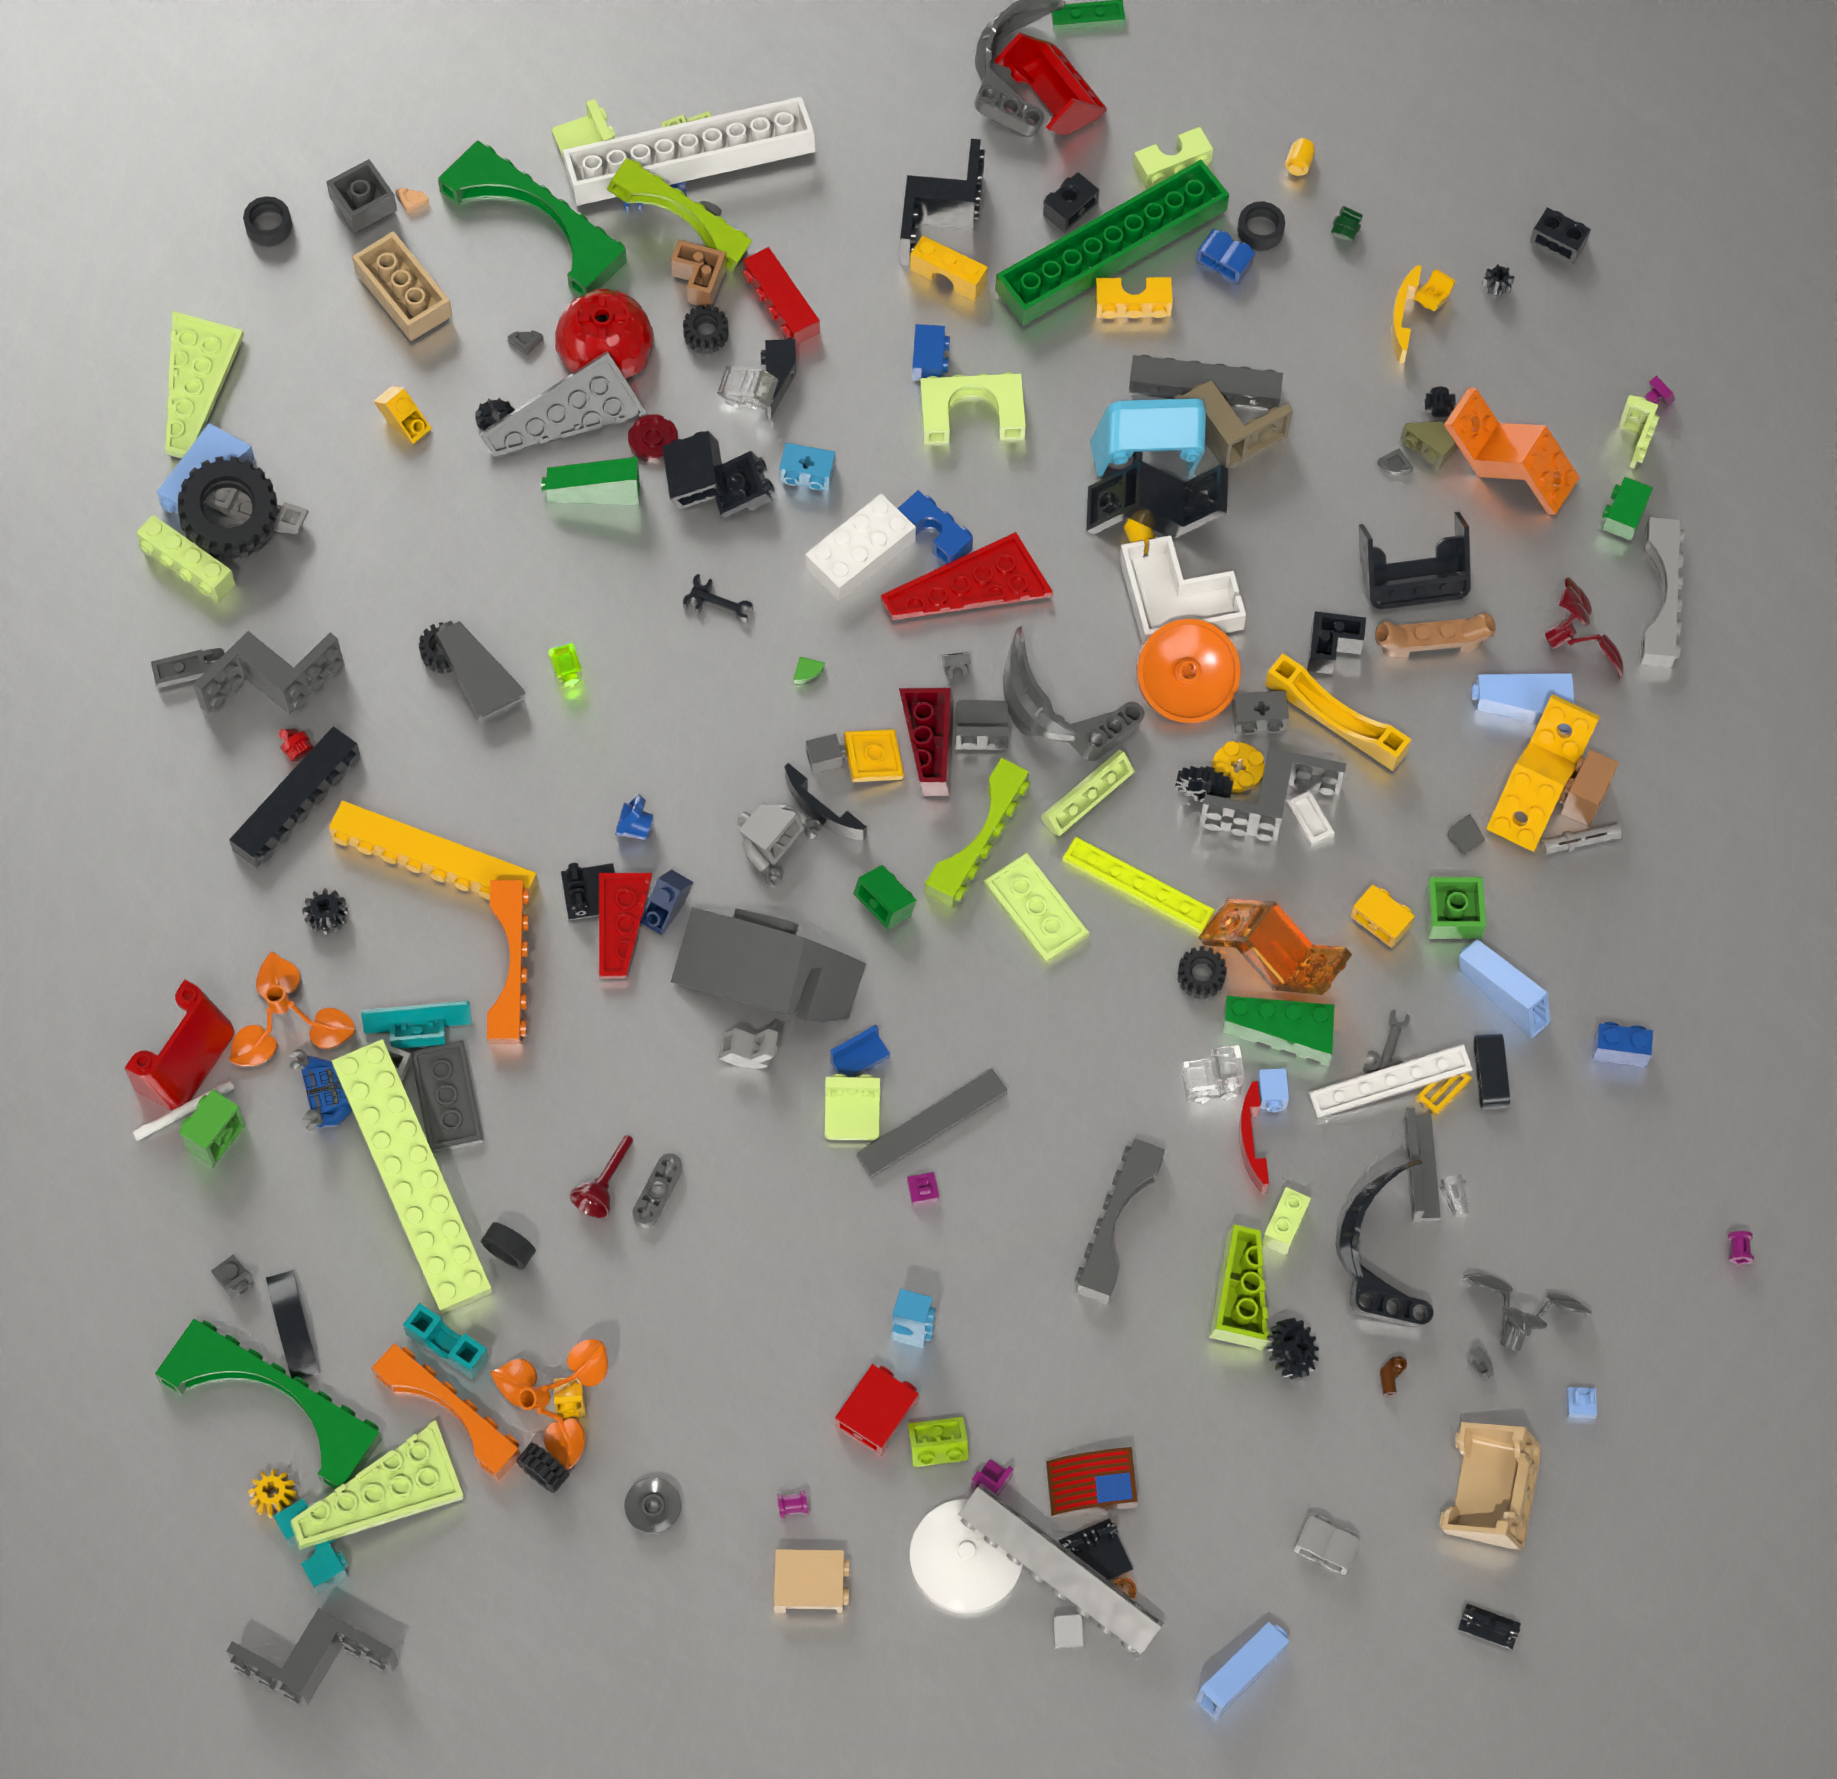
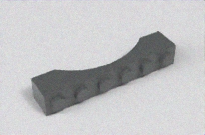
M1135 1138L1131 1147L1126 1145L1121 1161L1125 1162L1122 1171L1117 1169L1112 1185L1116 1186L1113 1195L1107 1194L1102 1208L1107 1210L1104 1219L1098 1218L1093 1233L1097 1234L1094 1244L1088 1243L1084 1258L1088 1259L1085 1268L1079 1267L1074 1280L1075 1283H1078V1294L1105 1304L1109 1303L1119 1273L1112 1246L1115 1223L1127 1203L1142 1189L1155 1182L1164 1159L1165 1149Z

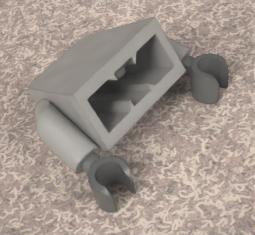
M761 804L753 814L742 812L737 819V824L741 827L742 846L747 858L760 872L763 871L766 874V883L771 887H774L775 884L769 876L775 874L781 880L782 874L779 869L770 868L769 864L775 865L803 830L805 836L809 839H815L817 836L814 831L810 830L811 827L818 831L821 830V823L818 820L812 819L808 821L806 815L790 804L772 806Z

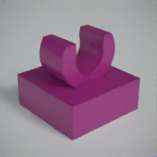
M1657 375L1649 381L1652 391L1645 396L1647 401L1655 404L1663 401L1667 407L1675 401L1673 392Z
M934 1172L907 1177L912 1206L939 1201Z

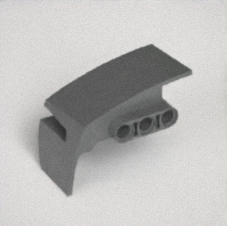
M692 907L671 983L775 1011L776 1013L808 1021L827 1022L849 1018L866 963L810 939L797 936L796 932L799 925L785 919L735 908L733 917Z

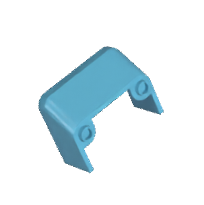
M1201 399L1129 400L1110 404L1106 408L1090 440L1097 476H1103L1109 463L1117 465L1126 463L1134 452L1179 450L1180 458L1186 460L1188 473H1194L1205 453L1206 409L1204 401Z

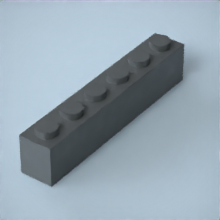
M1133 355L1128 394L1172 399L1179 394L1184 395L1190 392L1193 387L1200 383L1205 384L1212 380L1230 406L1271 410L1276 406L1279 407L1283 373L1271 369L1256 370L1245 366L1231 367L1224 364H1205L1199 361L1188 362L1174 358L1163 359L1154 358L1149 355Z

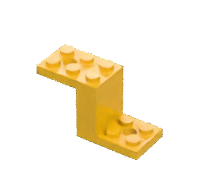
M1552 694L1530 743L1512 770L1486 829L1534 852L1556 804L1563 795L1570 777L1572 778L1580 757L1583 756L1601 716ZM1562 723L1568 724L1572 729V733L1569 735L1562 734L1559 730V725ZM1515 812H1524L1527 815L1528 821L1519 822L1515 818Z

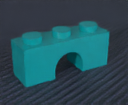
M421 1303L416 1306L403 1323L405 1334L472 1380H474L489 1360L486 1347L465 1333L461 1336L451 1330L440 1316Z
M304 1498L274 1515L290 1547L297 1543L291 1527V1520L313 1505L308 1506ZM334 1539L316 1544L314 1554L301 1563L317 1594L348 1577L344 1569L348 1566L341 1551L335 1553L330 1545L335 1542Z

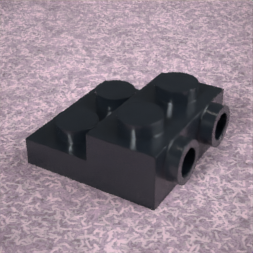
M749 451L722 464L727 494L717 497L715 500L720 515L723 518L745 508L752 511L773 501L771 493L775 492L770 479L765 478L764 472L767 471V466L762 457L758 458L752 451Z

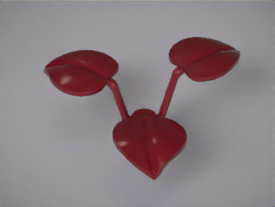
M1567 577L1565 579L1566 588L1562 593L1559 606L1566 608L1572 614L1564 621L1545 631L1548 643L1552 648L1557 649L1567 642L1572 646L1575 643L1596 640L1599 642L1605 655L1617 669L1619 679L1622 678L1623 661L1621 654L1607 635L1601 636L1596 634L1574 639L1573 636L1576 634V630L1572 622L1578 619L1585 626L1589 625V615L1592 613V607L1583 590L1570 577Z

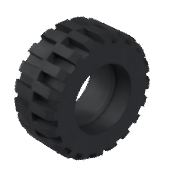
M223 456L215 457L216 462L210 463L209 460L201 463V468L197 469L194 467L189 472L190 477L184 479L181 484L182 490L178 494L180 525L182 531L186 533V538L194 542L202 550L208 551L212 557L217 558L218 555H224L225 560H232V555H239L240 558L247 556L248 551L252 550L255 553L261 548L260 544L262 542L266 543L269 540L270 533L274 530L276 523V492L273 490L271 480L265 478V472L260 467L257 469L253 468L252 462L245 460L242 463L239 462L238 457L231 456L230 460H223ZM222 488L240 490L250 498L252 514L240 526L234 528L218 527L210 523L203 512V504L208 495Z

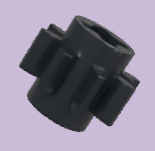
M1499 264L1492 270L1487 268L1486 277H1484L1482 285L1487 286L1488 294L1491 293L1500 297L1504 292L1510 293L1511 285L1515 279V276H1509L1510 268L1499 266Z
M1442 386L1432 388L1430 393H1426V399H1424L1425 411L1431 410V415L1436 418L1447 417L1456 405L1455 394H1449V389Z

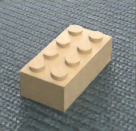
M394 231L352 256L355 273L411 342L452 317L451 304L448 297Z

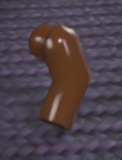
M1392 1357L1380 1369L1383 1396L1397 1394L1395 1379L1407 1368V1361L1404 1357Z

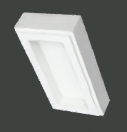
M1310 790L1286 801V806L1310 847L1334 837L1335 832Z

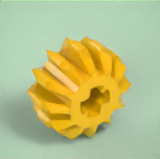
M272 1469L270 1476L261 1471L262 1480L252 1479L251 1482L256 1488L248 1490L249 1496L253 1497L250 1500L251 1507H257L259 1515L267 1511L269 1518L274 1517L275 1511L278 1510L280 1512L284 1510V1506L289 1507L293 1505L289 1499L297 1497L296 1491L292 1490L295 1487L294 1480H288L286 1472L278 1476L276 1469ZM276 1489L278 1494L274 1493L275 1497L269 1498L267 1493L271 1494L270 1490Z

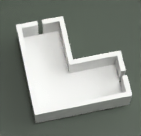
M1171 536L1149 539L1147 557H1143L1144 541L1121 545L1119 560L1142 645L1158 628L1181 619L1202 620L1216 626L1224 633L1244 630L1246 613L1241 595H1239L1234 571L1183 580Z

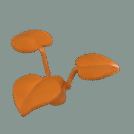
M270 952L261 965L256 980L257 991L269 1006L266 1009L267 1029L264 1031L261 1026L249 1025L239 1030L233 1039L229 1060L231 1063L239 1066H256L269 1060L277 1048L276 1040L269 1036L272 1032L273 1014H284L289 1008L308 1025L313 1026L309 1032V1037L315 1046L322 1049H332L341 1045L354 1035L356 1027L353 1020L347 1014L335 1008L321 1009L316 1013L315 1021L310 1020L295 1006L293 1001H290L287 995L295 991L300 983L298 969L291 962L281 958L274 952Z
M597 1339L585 1340L575 1345L567 1358L568 1367L575 1373L549 1385L534 1386L537 1382V1373L533 1365L525 1359L511 1360L490 1372L496 1386L510 1403L520 1406L524 1410L537 1409L538 1414H544L557 1420V1422L551 1423L547 1427L544 1434V1443L547 1451L566 1470L572 1468L580 1459L585 1447V1432L577 1419L569 1418L563 1421L562 1416L545 1409L551 1398L549 1390L571 1382L576 1378H579V1381L588 1387L597 1386L604 1380L608 1370L606 1347L602 1341Z

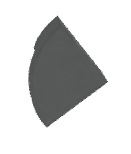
M532 330L531 332L520 333L517 331L507 337L508 342L526 356L544 340L541 333Z
M1400 448L1378 459L1377 464L1389 473L1403 475L1413 471V466Z
M1477 1346L1471 1351L1468 1362L1484 1380H1488L1494 1374V1370L1486 1354Z

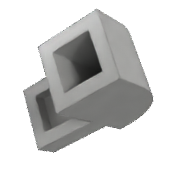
M738 1028L722 1034L718 1059L740 1067L754 1069L769 1067V1061L774 1057L778 1049V1032L767 1029L754 1035Z

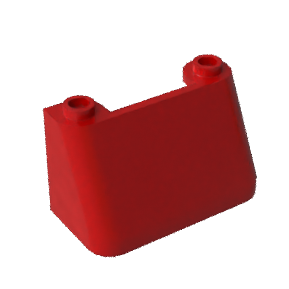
M185 979L175 994V1000L177 1005L186 1011V1015L159 1055L147 1050L136 1052L124 1067L135 1092L170 1111L192 1100L234 1036V1028L231 1021L198 986Z

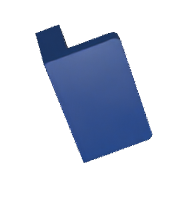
M877 1025L870 1027L830 1050V1063L837 1074H843L847 1077H857L890 1058V1052L879 1037Z

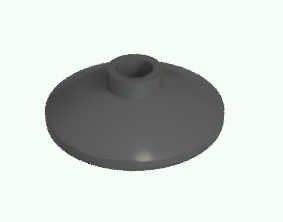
M646 1478L634 1484L628 1491L624 1504L625 1514L630 1524L637 1530L648 1534L661 1533L672 1527L677 1521L681 1512V1499L676 1488L668 1481L661 1478ZM652 1504H656L659 1507L654 1513L648 1510V1507Z

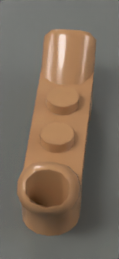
M1485 612L1469 619L1403 625L1384 621L1376 628L1375 640L1387 656L1395 658L1408 657L1409 653L1413 651L1459 647L1460 652L1473 651L1481 647L1484 640L1494 636L1495 623L1493 618Z

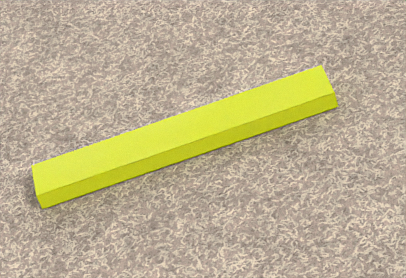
M1078 837L1074 838L1063 856L1062 861L1200 934L1204 932L1214 915L1215 910Z

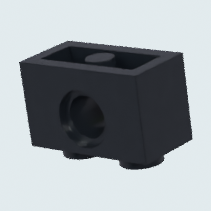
M1077 172L1073 177L1066 178L1056 192H1051L1046 196L1043 201V216L1065 233L1098 204L1099 189Z

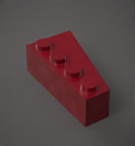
M899 688L923 796H950L954 699L951 688Z

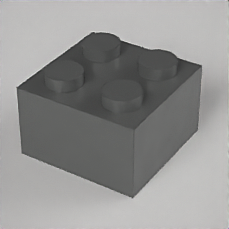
M370 159L326 181L331 201L354 233L397 211L394 193Z

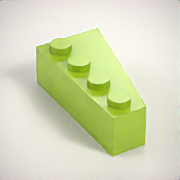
M1234 1224L1227 1233L1209 1338L1263 1350L1270 1341L1267 1339V1336H1269L1267 1328L1268 1312L1265 1304L1266 1288L1265 1280H1263L1261 1230Z

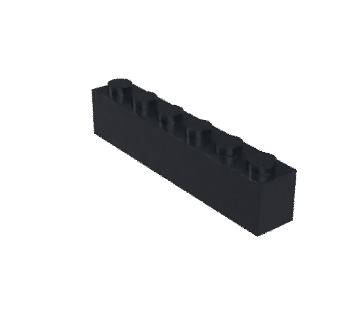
M333 726L229 839L232 850L256 868L262 862L268 861L275 847L288 839L290 831L296 824H301L306 819L308 811L314 805L316 806L321 803L327 790L339 783L342 774L347 768H351L357 763L360 755L358 744Z

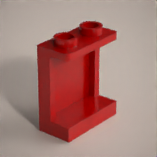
M872 1364L836 1415L835 1426L882 1456L888 1447V1441L912 1406H916L918 1403L919 1393L916 1392V1387L907 1381L900 1382L893 1377L894 1374L886 1367L880 1366L878 1368Z

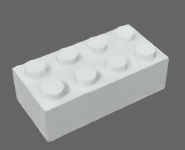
M879 494L805 554V569L841 602L915 542L916 526L884 495Z

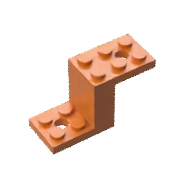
M1468 388L1444 424L1478 477L1525 480L1548 515L1557 514L1580 478L1546 425L1499 423L1477 388Z

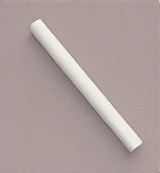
M230 1079L213 1088L222 1096L235 1089ZM211 1090L133 1131L132 1133L136 1140L139 1141L195 1111L199 1100L204 1095H208Z

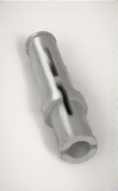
M1618 822L1573 833L1565 831L1560 836L1541 839V849L1544 855L1565 850L1572 852L1578 847L1620 839L1621 829ZM1603 833V835H1599V836L1590 837V838H1586V839H1585V837H1587V836H1591V835H1596V834ZM1577 839L1576 841L1568 842V843H1563V844H1560V845H1559L1560 842H1565V841H1570V840Z

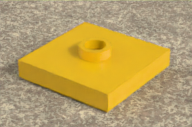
M895 729L844 732L843 740L852 782L903 779L904 772Z

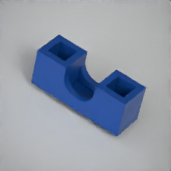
M917 490L897 508L916 526V535L926 529L935 530L940 534L933 541V554L945 565L972 551L973 537L970 531L955 523L951 514L938 508L935 501L929 495H924Z

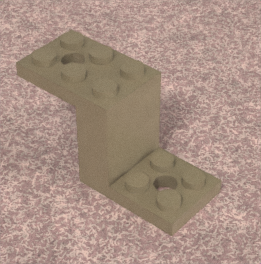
M1212 380L1205 384L1200 383L1193 387L1190 392L1184 395L1179 394L1172 398L1201 399L1204 401L1206 409L1205 444L1218 462L1226 468L1288 437L1293 410L1288 403L1281 407L1276 406L1272 408L1266 415L1260 418H1253L1244 426Z

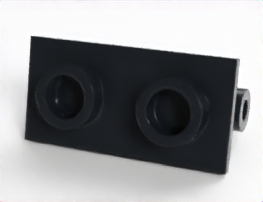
M1467 1603L1458 1630L1513 1650L1521 1629V1623Z

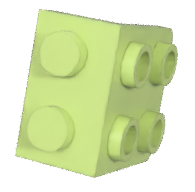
M595 99L586 101L587 116L553 127L552 134L563 159V150L616 138L612 126L608 127L605 122L607 121V116L604 108H599Z
M1629 395L1618 428L1640 435L1630 467L1634 469L1636 463H1642L1660 416L1655 414L1658 404L1649 402L1640 396Z
M843 1074L826 1077L825 1137L829 1140H877L879 1138L880 1078H875L872 1075H860L858 1078L847 1077Z

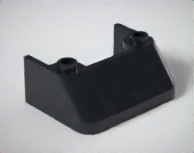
M1454 512L1455 536L1445 537L1437 543L1435 558L1386 564V555L1383 550L1373 547V539L1365 525L1359 524L1360 563L1368 599L1373 607L1382 610L1462 599L1469 594L1471 589L1469 525L1460 512Z

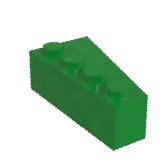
M1227 996L1224 1006L1223 1033L1254 1043L1267 1044L1272 1049L1279 1051L1282 1049L1295 1053L1297 1057L1310 1058L1320 1061L1319 1064L1329 1066L1333 1048L1335 1005Z

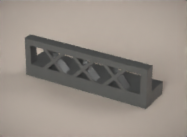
M1407 1108L1403 1118L1407 1163L1417 1160L1423 1162L1420 1165L1407 1169L1412 1222L1440 1221L1431 1115H1416L1415 1108Z

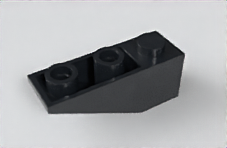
M795 339L765 340V350H760L761 365H766V372H761V387H766L767 393L762 394V409H767V418H772L796 375Z

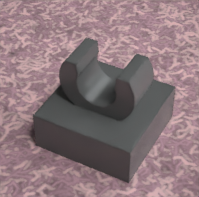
M961 652L942 655L943 666L948 667L947 674L950 679L953 678V670L957 667L962 669L963 677H967L968 670L965 664H971L970 653Z

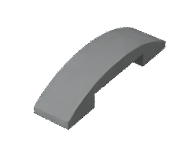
M234 488L218 489L208 495L204 501L205 504L242 522H246L252 514L250 498ZM285 502L283 506L277 505L276 523L273 531L291 534L299 533L309 513L308 510Z

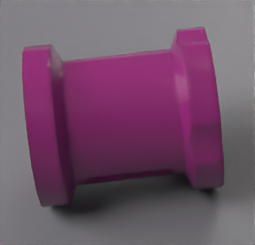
M1734 1231L1728 1234V1240L1731 1241L1729 1262L1732 1264L1744 1265L1754 1262L1750 1241L1753 1239L1751 1232Z
M805 1489L800 1490V1493L782 1496L781 1493L777 1494L781 1519H785L786 1515L797 1513L809 1515Z

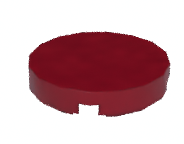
M658 414L645 415L638 418L628 431V445L632 453L640 460L646 462L663 461L662 446L678 439V431L674 423Z

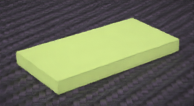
M1025 853L984 880L986 888L1045 964L1089 936V931L1028 853Z

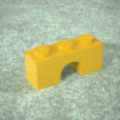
M923 235L910 254V270L930 280L933 279L936 273L942 274L953 283V291L973 301H976L987 284V266Z
M1171 277L1146 278L1145 290L1137 295L1128 294L1123 290L1121 278H1096V317L1110 319L1114 317L1138 318L1141 316H1153L1155 318L1171 316Z

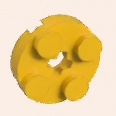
M1229 741L1214 755L1212 767L1215 768L1217 773L1223 772V776H1229L1230 781L1234 782L1231 792L1233 794H1241L1249 789H1255L1262 781L1265 766L1263 762L1264 757L1261 752L1249 744ZM1237 763L1242 764V767L1245 768V770H1239V772L1236 773L1234 772V767L1232 765Z

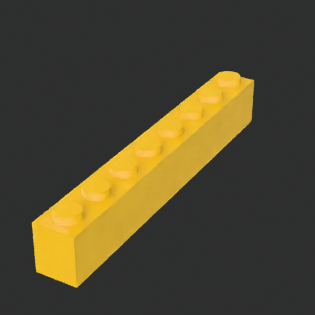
M341 801L329 825L331 838L340 845L347 846L349 844L357 847L364 854L371 855L373 853L381 856L388 863L395 864L397 862L405 865L412 872L420 873L421 871L429 874L436 881H448L460 890H472L487 900H490V880H523L525 888H529V902L538 885L536 872L345 801ZM524 904V910H525V911H526V908H527L528 904Z

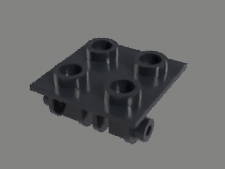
M571 863L566 871H561L568 920L599 916V873H615L613 863L585 868L579 867L578 863Z
M1110 1518L1058 1540L1060 1544L1107 1580L1133 1570L1117 1535L1119 1533L1117 1526L1111 1522Z

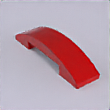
M1252 1081L1246 1093L1240 1115L1239 1144L1245 1168L1252 1182L1261 1193H1267L1269 1186L1266 1158H1255L1251 1116H1258L1261 1106L1258 1081Z

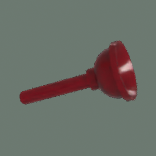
M625 1135L599 1178H595L594 1181L584 1182L570 1192L572 1204L584 1214L598 1219L606 1218L609 1215L611 1197L608 1192V1183L633 1143L631 1136Z

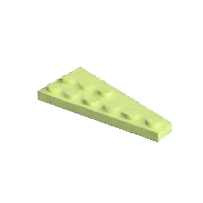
M172 311L168 383L169 399L167 402L168 420L166 422L165 442L167 455L183 458L204 430L244 337L243 330Z
M436 1420L431 1422L427 1428L417 1435L414 1434L408 1438L404 1444L394 1451L391 1450L359 1472L348 1483L336 1488L332 1494L322 1501L316 1502L291 1520V1527L299 1550L462 1500L463 1493Z

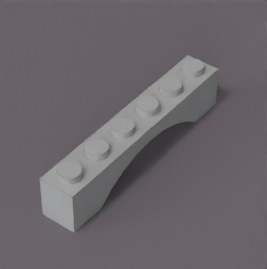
M1649 517L1645 528L1644 552L1652 560L1659 573L1663 589V604L1661 613L1644 633L1641 641L1640 665L1672 668L1674 660L1679 659L1681 644L1676 643L1677 636L1681 632V620H1677V613H1680L1682 608V598L1678 597V590H1681L1683 575H1679V568H1682L1683 552H1679V545L1683 544L1684 530H1680V520Z

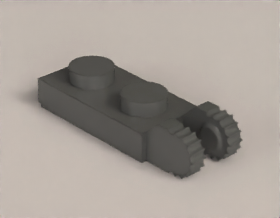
M215 648L202 651L201 649L152 661L151 666L157 689L199 679L214 664L206 665L205 661L213 662L218 660L225 654L224 650Z

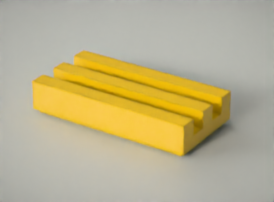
M1465 1073L1450 1078L1430 1099L1426 1098V1096L1441 1081L1429 1084L1416 1096L1415 1100L1419 1103L1422 1102L1424 1104L1423 1107L1427 1110L1430 1109L1432 1115L1436 1117L1471 1082L1472 1077ZM1461 1076L1463 1080L1437 1106L1434 1105Z

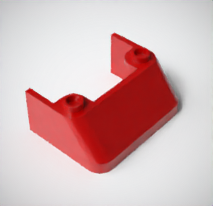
M1019 32L994 60L996 64L1009 68L1012 71L1010 75L1016 82L1029 84L1053 114L1051 121L1046 126L1050 131H1054L1059 135H1070L1099 119L1107 111L1106 106L1063 52L1051 42Z

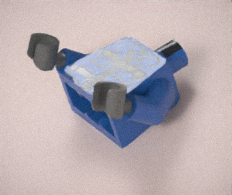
M301 1049L294 1050L290 1056L296 1057L298 1061L294 1060L291 1062L290 1067L298 1069L303 1065L305 1068L301 1069L310 1110L307 1111L302 1119L311 1121L306 1126V1129L313 1131L317 1126H339L351 1114L352 1109L333 1068L332 1061L307 1056L305 1051Z

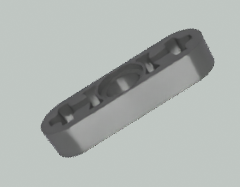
M665 1154L658 1160L633 1208V1219L637 1226L650 1228L657 1222L682 1174V1162L677 1155ZM673 1162L676 1170L671 1169L669 1171L666 1181L663 1178L665 1175L664 1164L670 1165ZM662 1185L666 1189L664 1195L661 1197L652 1196L650 1194L652 1186ZM649 1201L652 1203L650 1207V1215L652 1217H645L643 1220L639 1212L646 1211Z

